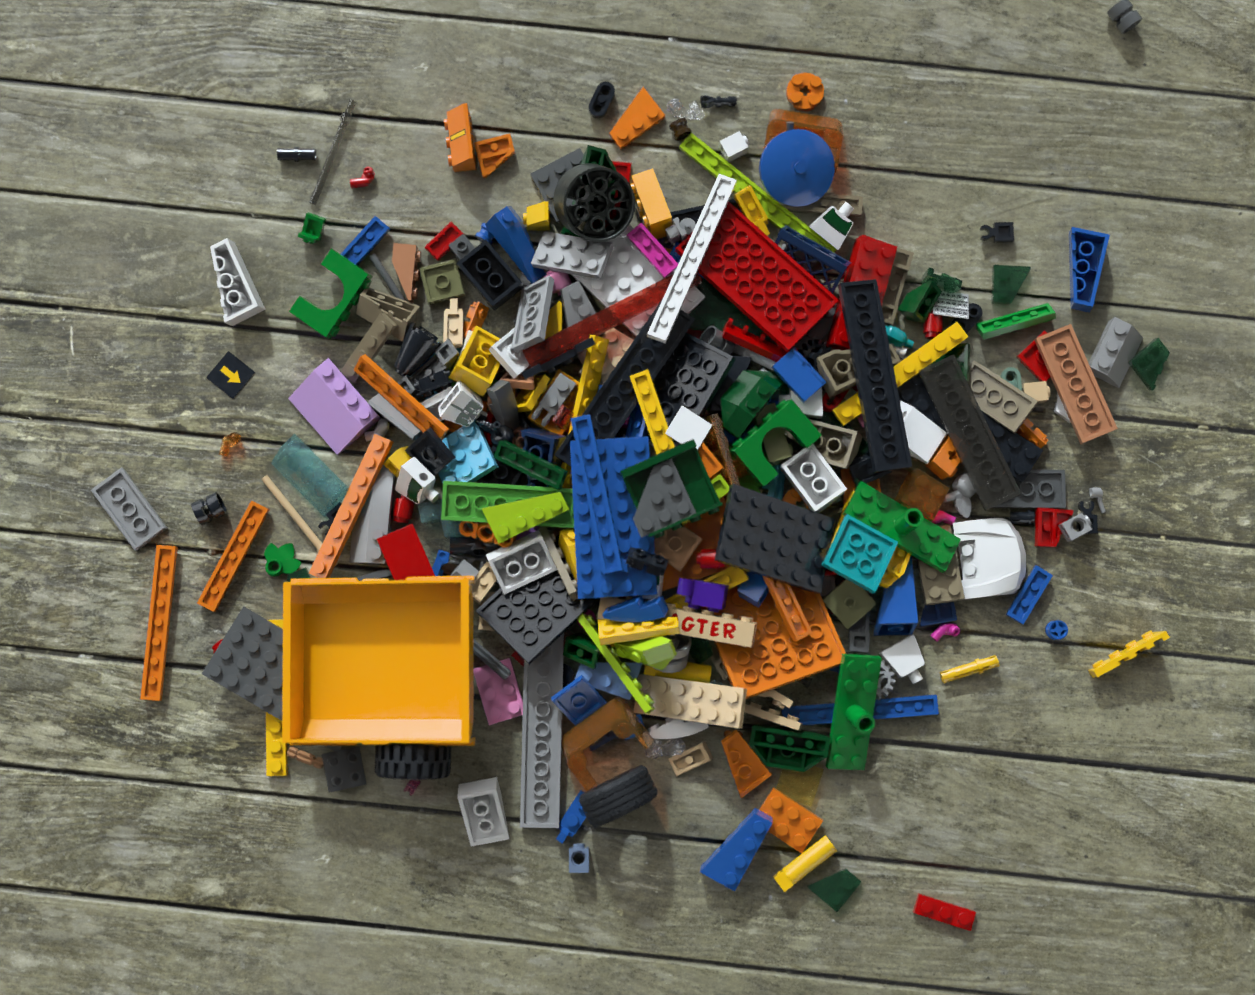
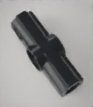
M478 536L476 539L473 537H450V554H471L474 558H484L486 554L501 548L499 544H494V542L484 543Z

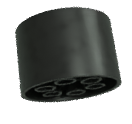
M586 163L571 168L560 178L554 192V209L559 221L569 231L589 241L604 242L616 238L627 229L635 212V196L630 183L623 175L598 164ZM586 174L589 185H585L580 177ZM611 177L614 182L608 187V180ZM598 179L602 180V187L600 189L595 188V182ZM584 188L586 194L584 197L579 198L578 191ZM613 190H617L618 196L612 200L611 193ZM567 198L576 200L577 204L566 206ZM595 199L597 201H600L601 203H595L594 205H591L588 202L593 201ZM621 202L620 207H615V203ZM583 208L584 215L578 218L577 211ZM615 209L617 215L614 219H610L609 214ZM599 218L600 225L597 228H593V221ZM587 220L583 231L578 229V226ZM604 220H607V222L610 224L606 228Z

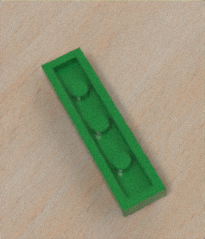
M1049 303L977 323L976 329L983 340L990 339L998 335L1011 333L1015 330L1056 319V312Z

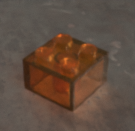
M917 468L907 474L895 501L909 509H919L924 518L933 521L950 488Z

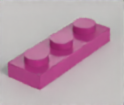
M642 223L627 234V238L664 279L677 269L678 263Z

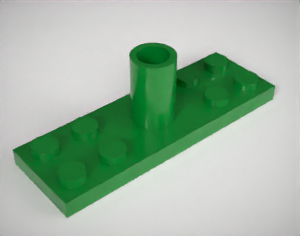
M862 481L858 483L842 514L844 516L848 514L896 540L898 548L941 573L946 572L961 540L924 518L919 509H909Z
M842 654L830 732L829 751L825 765L828 769L865 770L870 733L875 727L873 713L882 661L880 656Z

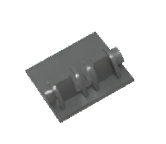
M360 746L342 749L338 753L333 751L322 754L329 793L366 785Z

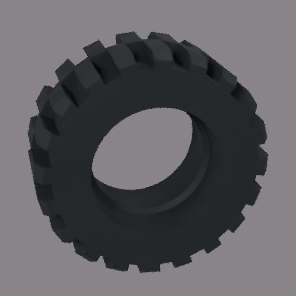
M406 743L376 745L375 773L378 777L403 780L447 778L451 773V746Z

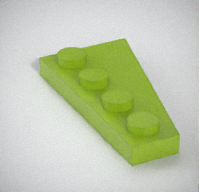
M562 492L481 508L498 544L570 510Z

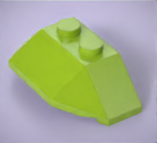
M661 636L614 643L617 654L622 658H627L661 671L677 655L672 641Z

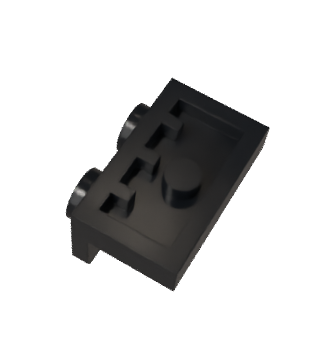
M869 450L862 456H856L848 467L855 487H857L860 481L867 484L892 473V471L873 473Z

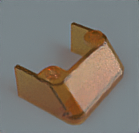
M783 109L771 111L768 118L763 150L769 143L770 138H774L786 131V122L793 121L794 129L811 131L823 137L828 146L835 149V175L843 140V125L841 121L836 118Z
M613 698L566 732L562 737L561 742L568 767L586 792L597 783L586 768L587 758L582 752L611 730H613L617 737L622 739L634 734L645 750L654 742V739L623 698Z

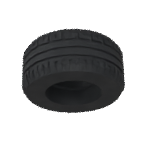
M643 765L634 767L580 795L579 802L590 825L599 827L640 808L657 797L658 790L654 786L655 784L651 780V775L648 774L649 772Z

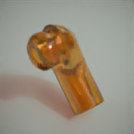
M233 432L223 437L219 455L228 457L230 448L241 441V435Z

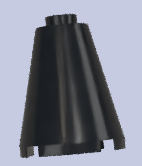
M411 322L394 364L397 368L395 371L403 377L406 375L411 376L435 353L434 350L443 343L442 341L438 343V337L422 326L419 328L414 327L416 324L414 322Z

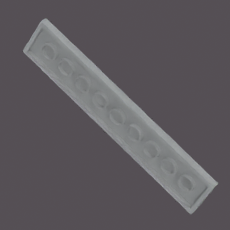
M564 633L530 665L524 660L520 827L559 828L562 711L552 702L551 697L563 689Z

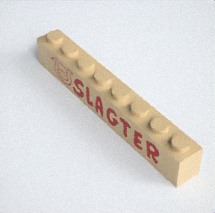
M626 596V599L620 597L600 598L597 619H605L602 614L607 607L634 598V596ZM666 603L669 610L665 617H677L679 633L681 635L746 647L754 646L757 622H753V618L741 616V619H735L732 614L722 613L719 616L705 609H702V612H697L695 608L683 606V609L675 608L676 604Z

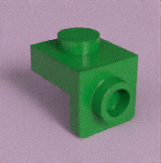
M309 212L306 213L303 228L298 233V237L309 244H314L321 240L326 218Z

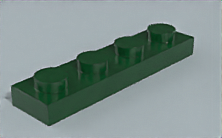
M505 440L499 441L494 455L495 459L557 490L562 489L568 471Z

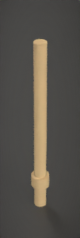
M264 476L261 480L317 548L316 552L318 553L323 543L269 476Z

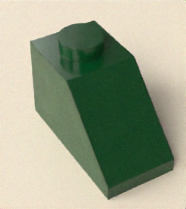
M929 280L907 293L898 311L907 320L924 323L942 290L933 281Z
M579 632L566 637L563 655L595 669L599 649L589 636Z

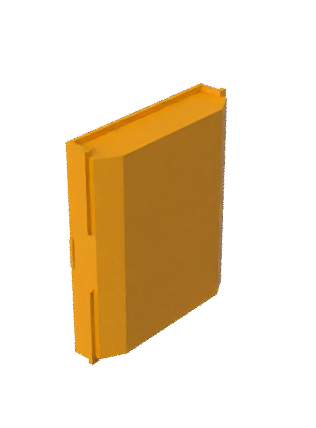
M475 576L407 577L406 580L390 581L389 579H363L359 581L357 578L291 579V582H283L282 743L299 746H355L357 743H362L363 745L406 743L434 746H475V737H472L474 679L473 595L471 584H475Z

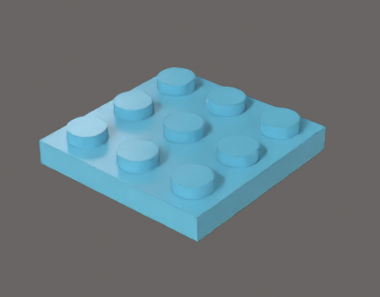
M475 419L470 426H463L442 440L456 457L438 473L442 484L443 481L475 482L498 468L482 429L475 423Z

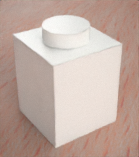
M740 131L719 142V149L728 162L746 154L748 151L749 142L745 135H741Z

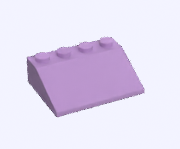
M329 358L313 370L288 398L337 455L381 419Z

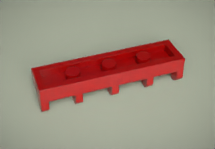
M732 318L728 319L723 328L722 338L772 361L778 362L787 354L778 344L776 345L765 340V333L762 332L760 337L747 332L749 328L747 325H744L743 329L732 325Z

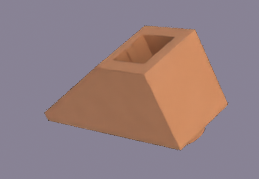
M394 243L392 263L408 301L414 303V299H417L418 295L415 282L419 281L417 262H421V251H419L417 245Z

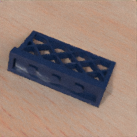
M787 225L781 228L775 243L779 246L781 240L787 242L790 250L785 252L787 254L791 253L792 258L796 262L794 252L799 250L804 252L806 260L797 263L807 262L809 274L814 278V274L824 272L826 282L821 284L827 285L829 291L834 294L851 262ZM818 260L821 262L822 269L813 271L810 261ZM833 269L840 273L837 279L830 281L827 271Z

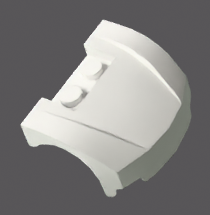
M1004 518L953 523L954 535L961 539L958 547L963 576L961 581L965 599L1015 594L1020 589L1026 574V552L1020 533L1012 523Z

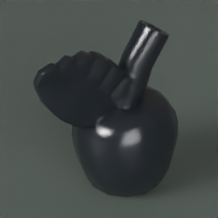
M482 420L475 421L482 430L491 434V443L496 448L500 440L516 444L515 434L510 427L501 425L499 421H495L493 424Z

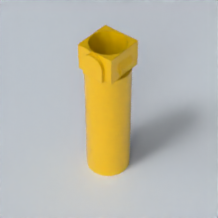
M688 662L685 669L679 672L666 673L645 665L644 675L709 683L712 666Z
M824 836L782 870L778 871L773 878L785 892L836 853L837 850L830 840Z

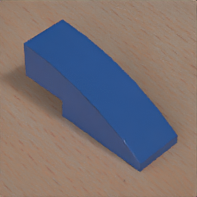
M642 595L607 607L602 616L605 619L614 621L644 622L665 617L669 608L663 596L644 601Z

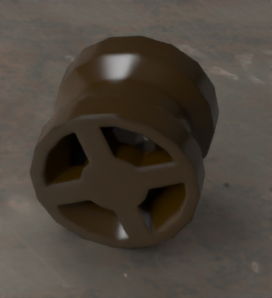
M686 118L678 119L669 125L670 130L674 132V139L676 141L682 140L692 133L691 129L687 127Z

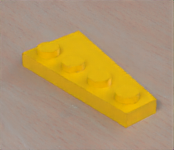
M665 617L644 622L598 619L600 645L680 634L677 617Z
M1150 630L1141 635V640L1137 642L1133 640L1125 645L1126 649L1122 651L1116 650L1109 654V659L1104 662L1099 660L1092 664L1093 668L1089 670V673L1092 677H1099L1121 665L1120 661L1123 660L1125 662L1138 655L1137 651L1148 650L1155 646L1153 642L1157 640L1165 641L1170 636L1166 631L1152 632Z

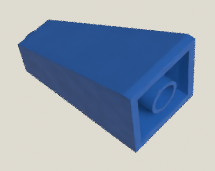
M910 556L904 574L883 590L873 632L874 636L912 635L918 624L912 556Z

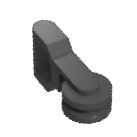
M450 554V557L453 559H449V562L457 565L465 558L468 559L467 562L471 565L473 561L479 560L481 562L478 571L488 562L487 558H471L460 554Z

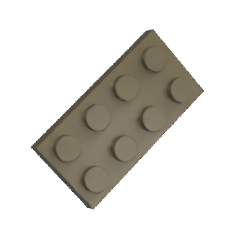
M975 360L970 364L969 382L956 383L952 389L953 392L981 409L1014 434L1038 404L1037 400Z
M950 525L939 526L952 534ZM956 551L944 573L917 559L925 605L962 601L965 599Z

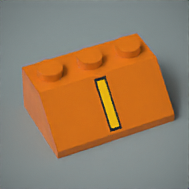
M463 103L448 111L447 119H444L445 130H449L446 144L447 148L451 149V155H448L449 166L453 167L454 172L477 170L471 115L468 104Z

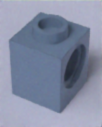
M574 843L573 847H569V873H589V847H585L584 843ZM582 853L585 860L577 863L574 860V855Z

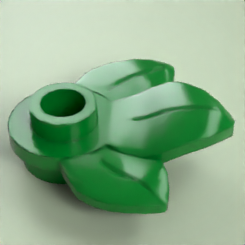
M270 543L266 547L264 552L267 560L265 570L270 576L278 577L283 573L291 574L301 566V562L293 558L295 548L292 543L284 544L279 548ZM274 564H278L279 566L278 570L276 571L272 569Z

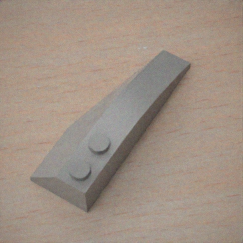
M389 451V453H388V455H387L385 461H386L395 451ZM384 465L352 529L349 563L387 565L377 538L391 533L396 477Z

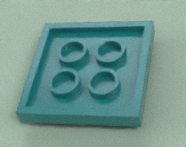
M846 514L822 566L865 590L875 593L898 542Z

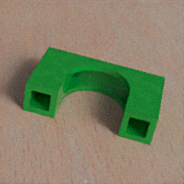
M332 248L321 265L337 275L342 281L344 295L341 302L332 309L322 310L308 299L299 296L289 310L290 313L330 339L338 334L340 324L348 319L351 313L349 311L353 305L356 306L358 304L360 294L371 285L373 277Z
M782 400L776 406V411L772 414L771 412L766 414L761 419L763 422L759 426L754 425L747 431L748 435L744 439H738L732 445L734 448L730 450L759 486L765 487L778 475V472L767 461L762 452V441L768 431L775 427H782L791 433L802 448H808L822 436L793 400Z

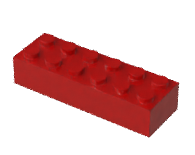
M866 235L856 238L849 259L851 264L846 270L843 283L876 279L882 306L897 246ZM839 296L827 340V347H832L836 350L840 349L841 351L850 350Z

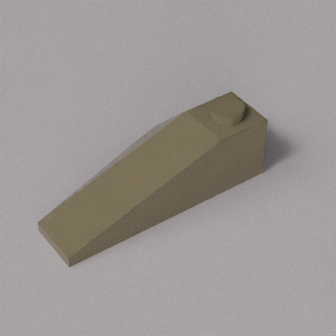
M889 344L892 363L895 365L901 360L892 344ZM833 350L816 358L819 374L827 382L823 387L829 398L856 386L850 350Z
M809 419L822 435L813 444L826 462L833 466L848 469L858 454L863 436L858 431ZM787 431L788 437L797 442L791 433Z

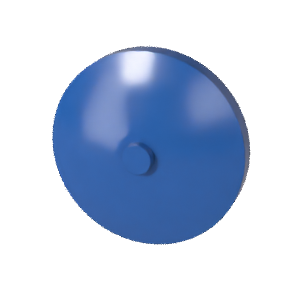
M803 129L788 130L775 136L764 148L759 163L760 179L766 192L777 202L793 207L806 206L819 200L829 189L835 172L834 157L828 144L817 134Z

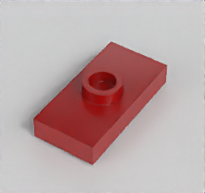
M450 222L424 248L437 261H440L450 251L449 244L464 233Z

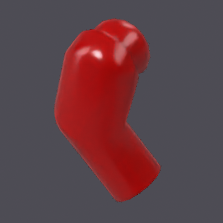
M365 167L361 178L350 179L351 188L369 186L375 177L373 168Z

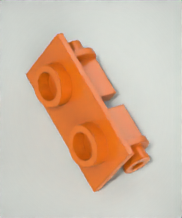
M479 301L478 303L473 302V304H470L466 318L471 319V321H464L463 339L466 338L469 330H474L476 325L482 328L487 317L489 308Z
M1027 418L1016 433L1041 449L1048 442L1047 435L1037 427L1032 430L1031 427L1034 424Z

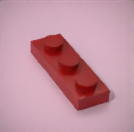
M920 893L917 895L913 909L915 914L969 931L972 929L976 914L974 910Z

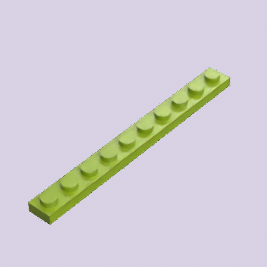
M690 133L679 146L681 151L716 179L721 174L737 180L733 190L734 193L751 185L768 217L767 220L778 229L787 225L828 250L836 252L837 249L774 200L693 133Z

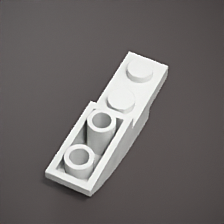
M666 718L665 721L667 723L661 726L658 723L648 728L649 732L646 735L648 738L674 739L698 733L709 728L707 723L684 722L680 719Z

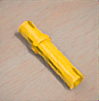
M993 655L980 660L978 658L974 662L941 671L940 677L943 684L972 674H982L983 671L999 667L1000 665L997 656Z

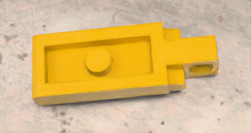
M749 185L733 194L743 215L768 236L770 234L766 227L768 217L752 186Z

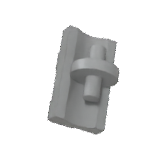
M678 217L673 219V225L665 229L666 236L671 245L678 241L683 242L687 235L694 231L696 224L691 218H685L681 222H679Z

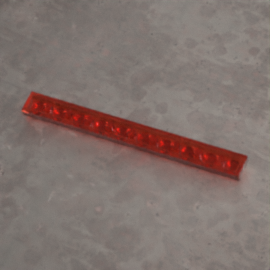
M698 272L690 288L702 283ZM674 274L523 350L522 352L530 367L537 364L541 365L589 339L590 335L598 336L659 305Z

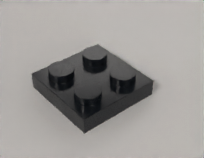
M431 427L405 450L411 458L415 457L434 476L456 458Z

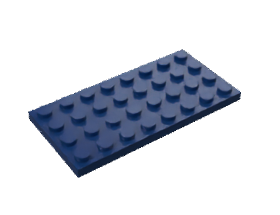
M649 436L596 439L623 566L622 571L603 574L576 442L570 441L578 599L657 595V577L646 572L648 566L644 565L641 571L625 564L631 547L641 548L645 552L655 555V539L653 536L649 538L648 535L640 537L633 521L636 508L620 474L621 470L650 458Z

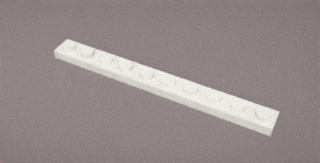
M721 174L718 175L647 333V337L666 344L737 180Z

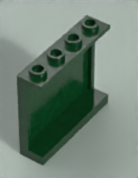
M694 439L620 471L637 510L653 466L672 458L696 511L695 514L648 534L649 538L653 536L654 539L664 536V531L670 528L672 531L684 527L682 523L688 520L691 523L702 519L701 515L706 512L709 515L720 511L719 507L723 505L717 496L697 451Z

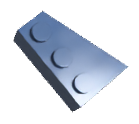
M597 662L595 669L580 663L575 679L583 675L594 688L630 700L632 694L609 663ZM626 663L631 669L630 675L632 678H637L642 664Z

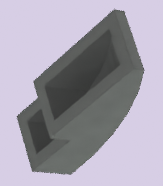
M499 380L486 389L492 402L489 406L495 420L514 431L519 427V412L510 382Z

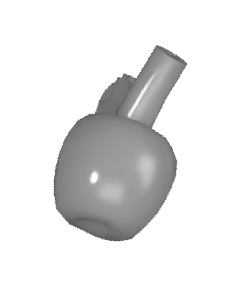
M970 472L962 473L952 483L954 492L942 496L944 502L954 500L956 511L965 518H968L971 513L972 504L969 498L978 489V478Z

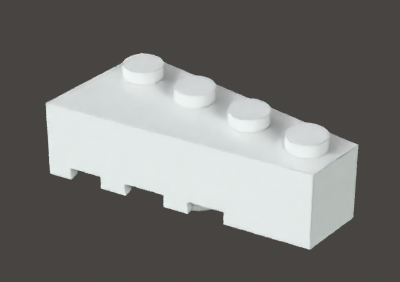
M226 238L210 246L214 270L218 279L217 286L221 295V307H223L224 323L234 326L266 310L235 242Z

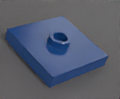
M583 675L551 697L552 702L575 726L606 704V700Z

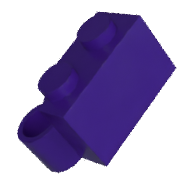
M679 578L677 594L686 596L685 602L689 603L688 607L700 609V606L708 607L707 611L719 612V609H725L729 585Z

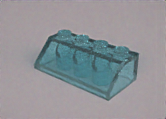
M296 434L280 447L271 462L324 517L345 497L349 489Z

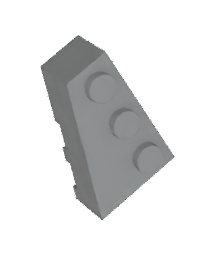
M575 281L560 290L570 349L589 339L590 335L599 336L605 332L579 281Z

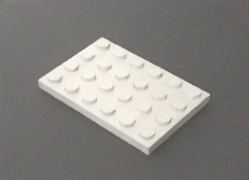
M629 225L622 234L614 239L605 241L611 242L614 247L601 279L571 275L626 328L637 336L663 299L675 271L664 279L627 238V234L634 229ZM693 284L681 307V310L688 315L705 299V296Z

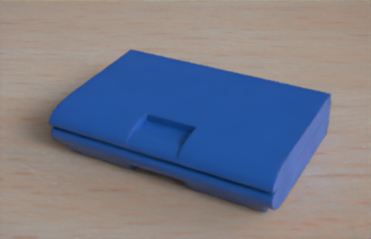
M795 347L771 367L803 403L827 383Z

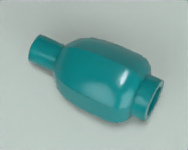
M892 325L885 326L889 344L896 347L906 346L910 349L912 348L914 342L907 338L905 332Z

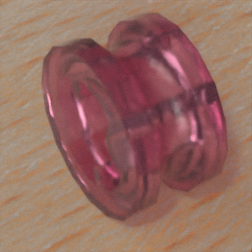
M410 779L403 791L409 792V795L412 796L421 784V781Z

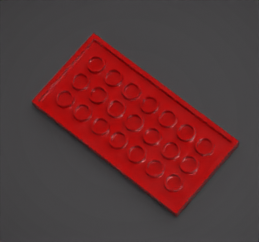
M728 201L697 272L788 353L838 303L839 299ZM692 233L676 247L675 252L682 257Z

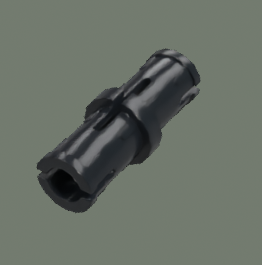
M294 147V149H277L278 161H316L317 158L315 148L299 149V147Z

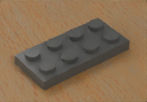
M988 469L987 508L1064 509L1066 508L1065 470L1031 469L1025 480L1020 483L1000 469Z

